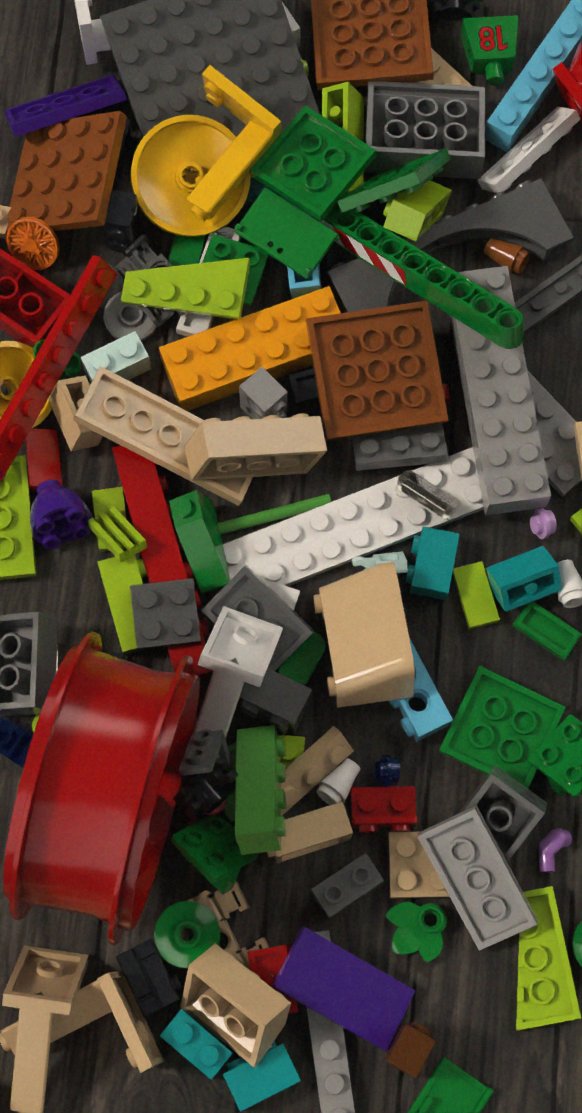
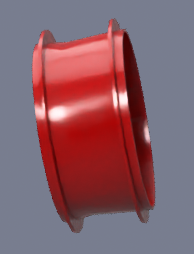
M90 631L82 639L79 646L74 645L67 652L50 686L27 753L10 822L4 860L3 892L6 898L10 900V913L13 919L21 920L25 918L33 905L94 916L109 923L108 940L109 944L114 946L120 942L125 930L133 931L147 902L164 849L176 805L173 798L178 793L183 778L179 767L194 729L200 693V677L193 675V658L191 656H184L175 673L156 671L103 653L101 635Z

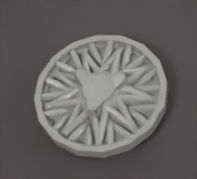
M122 291L118 292L109 299L104 308L103 319L107 331L115 339L136 331L141 341L146 340L155 332L157 326L139 306L123 304L121 302ZM150 309L154 314V317L157 318L158 316L156 315V313L152 309Z

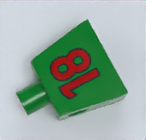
M518 15L463 18L460 34L470 70L474 74L485 73L488 85L496 86L503 83V72H510L513 69L516 55Z

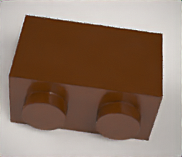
M415 1021L411 1022L410 1026L402 1024L383 1061L407 1075L417 1078L436 1042L429 1037L432 1031Z

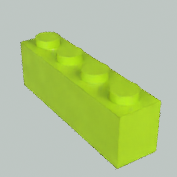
M349 82L322 88V116L364 142V97ZM364 172L345 195L364 182Z

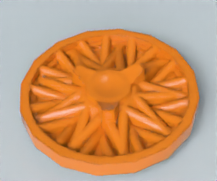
M22 217L14 221L7 231L6 242L9 252L14 258L32 270L46 269L58 258L60 250L58 237L53 228L49 227L45 221L36 217Z

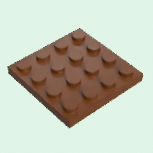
M311 0L317 90L349 82L353 87L368 86V82L376 81L403 83L433 80L427 0Z
M121 111L71 118L26 133L10 207L12 208L8 212L9 222L6 232L14 221L22 217L41 219L49 227H52L54 231L104 226L127 116Z
M428 301L306 319L326 441L448 422Z

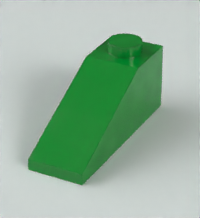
M197 490L170 500L175 529L201 594L206 595L222 589L231 579L213 500Z

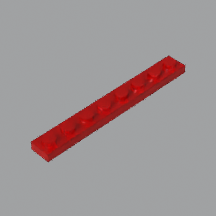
M94 255L91 257L0 419V481L4 479L118 274L102 257Z

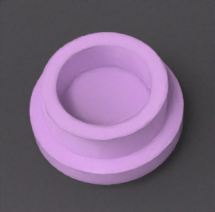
M544 508L535 509L533 516L530 518L532 532L540 539H546L556 532L557 524L553 512Z

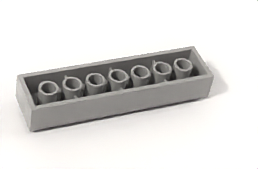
M508 266L458 272L515 307ZM449 315L485 515L544 508L551 498V492L523 344L521 343L520 346L513 349L502 348Z

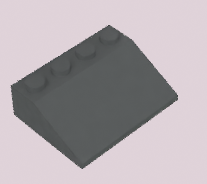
M383 81L368 82L365 143L376 150L377 157L366 168L364 173L379 174L447 148L451 159L442 166L444 170L433 175V177L481 179L485 158V87Z

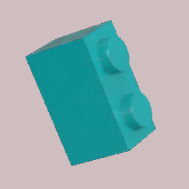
M423 526L421 535H414L411 553L417 554L415 565L409 564L405 581V583L411 584L409 593L446 600L451 583L459 533Z
M544 546L486 568L491 591L505 612L563 590L559 566Z
M182 1009L160 1035L161 1038L211 1080L233 1054L229 1048Z
M275 1041L256 1067H253L240 1057L226 1064L229 1071L223 1074L240 1112L301 1081L284 1044L277 1046Z

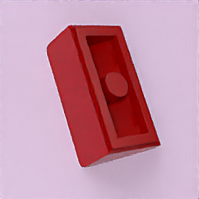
M31 428L25 441L29 484L32 493H36L37 487L47 480H57L63 486L57 430Z

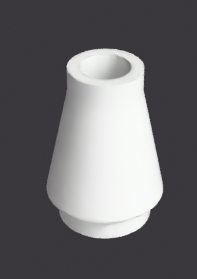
M572 560L560 561L557 564L563 590L558 591V600L563 603L565 608L581 606L582 579Z
M345 758L336 769L319 782L318 796L329 805L342 801L344 803L357 774L361 770L358 764L351 759Z

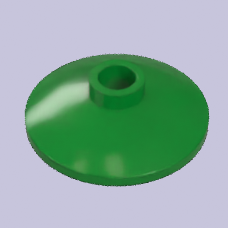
M181 901L169 906L160 915L155 926V944L159 953L167 962L180 968H188L190 963L215 943L219 945V923L213 912L203 904L194 901ZM184 928L193 930L194 936L189 941L181 938V931Z

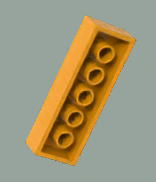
M324 287L241 317V320L236 319L159 347L161 362L179 407L189 411L239 393V386L261 367L274 379L313 366L306 319L340 314L330 287Z

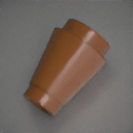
M490 238L484 249V254L500 266H508V271L511 274L514 272L521 274L530 259V252L526 251L524 246Z

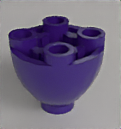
M57 480L44 481L37 487V496L33 501L30 511V525L33 537L37 542L42 543L45 549H56L63 543L74 539L86 538L91 533L88 520L92 518V514L79 495L61 486Z

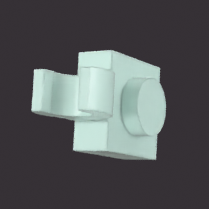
M403 551L373 554L371 558L361 556L352 558L353 566H364V570L381 563L394 562L397 577L400 576V573L408 572L407 560Z

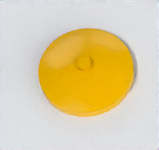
M200 115L175 116L160 122L149 130L135 151L130 175L132 191L137 195L138 206L144 215L160 229L183 237L205 236L229 224L239 213L247 199L251 180L250 172L210 221L206 219L203 222L190 211L193 206L186 198L236 139V136L221 123Z

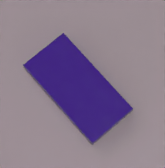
M109 75L5 109L4 113L12 133L16 137L125 101L127 98L124 89L115 76Z
M301 927L272 985V988L383 1051H387L415 993V990L306 927Z

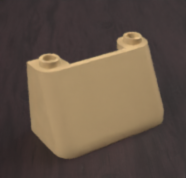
M381 563L320 587L319 594L313 595L315 612L322 613V618L325 621L333 677H327L329 696L336 697L337 708L413 697L414 661L395 563Z

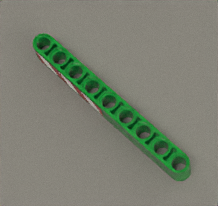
M337 203L324 220L320 222L338 233L339 240L334 241V243L498 346L505 349H513L520 346L523 342V316L517 308L362 213H354L353 209L342 212Z

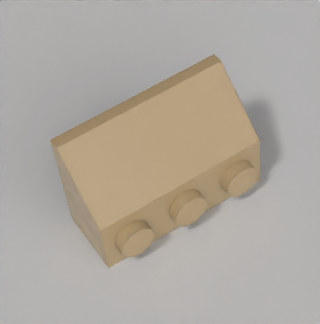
M215 943L189 964L180 1008L250 1065L256 1067L286 1024L291 1002L282 993L275 991L261 980L255 972L250 971L237 961L231 953L226 952Z

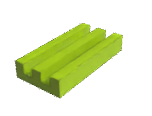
M115 506L109 509L110 514L108 515L104 512L98 515L99 520L96 521L94 518L88 520L89 528L120 562L148 548L143 536ZM113 521L116 522V524L129 536V538H130L136 545H134V544L125 536V534L113 523ZM106 526L127 550L123 551L102 527Z

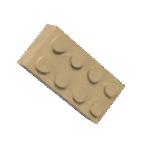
M302 413L291 418H280L279 415H269L262 419H251L248 416H242L231 421L209 418L199 425L185 445L190 478L191 481L307 474L327 452L321 417H309L308 414Z

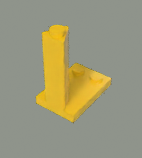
M211 65L202 73L204 89L207 94L205 97L217 108L222 105L246 124V126L186 198L193 206L190 211L203 222L206 219L210 221L249 174L253 165L282 133L281 121Z

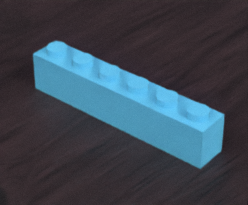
M582 0L570 1L488 119L485 127V140L503 151L509 152L555 85L556 79L552 68L561 62L567 67L573 59L578 45L582 42Z

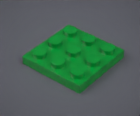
M305 105L250 169L251 177L322 222L338 203L337 201L345 195L377 155L374 148Z
M447 148L369 177L337 201L341 211L345 212L353 209L354 213L370 207V203L379 200L380 203H384L397 197L396 193L403 190L408 194L422 188L423 183L434 178L433 175L444 170L442 166L451 159Z
M479 665L438 752L485 775L496 765L528 789L537 771V768L529 762V757L556 729L566 707Z

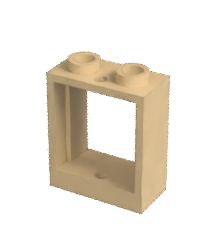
M343 801L286 819V836L281 837V850L267 852L269 858L275 856L277 863H281L351 840L353 831Z

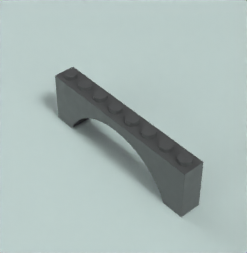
M540 178L533 182L530 180L519 184L515 190L506 194L505 192L497 193L488 202L481 205L478 203L472 204L456 216L447 215L441 218L416 242L407 237L403 239L429 255L449 245L468 241H489L490 238L524 246L526 251L540 260L546 261L568 251L574 237ZM358 257L348 263L339 262L332 266L330 271H327V285L330 287L341 313L387 307L392 293L398 282Z

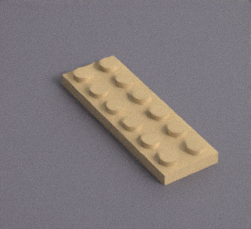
M100 366L73 421L191 481L185 445L204 420ZM253 477L194 480L191 482L239 506Z

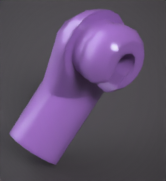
M555 828L539 842V872H556L555 854L562 847H568L571 844L572 836L569 831Z

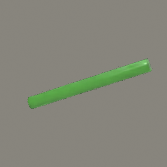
M326 494L218 523L220 535L302 514L330 503V495Z

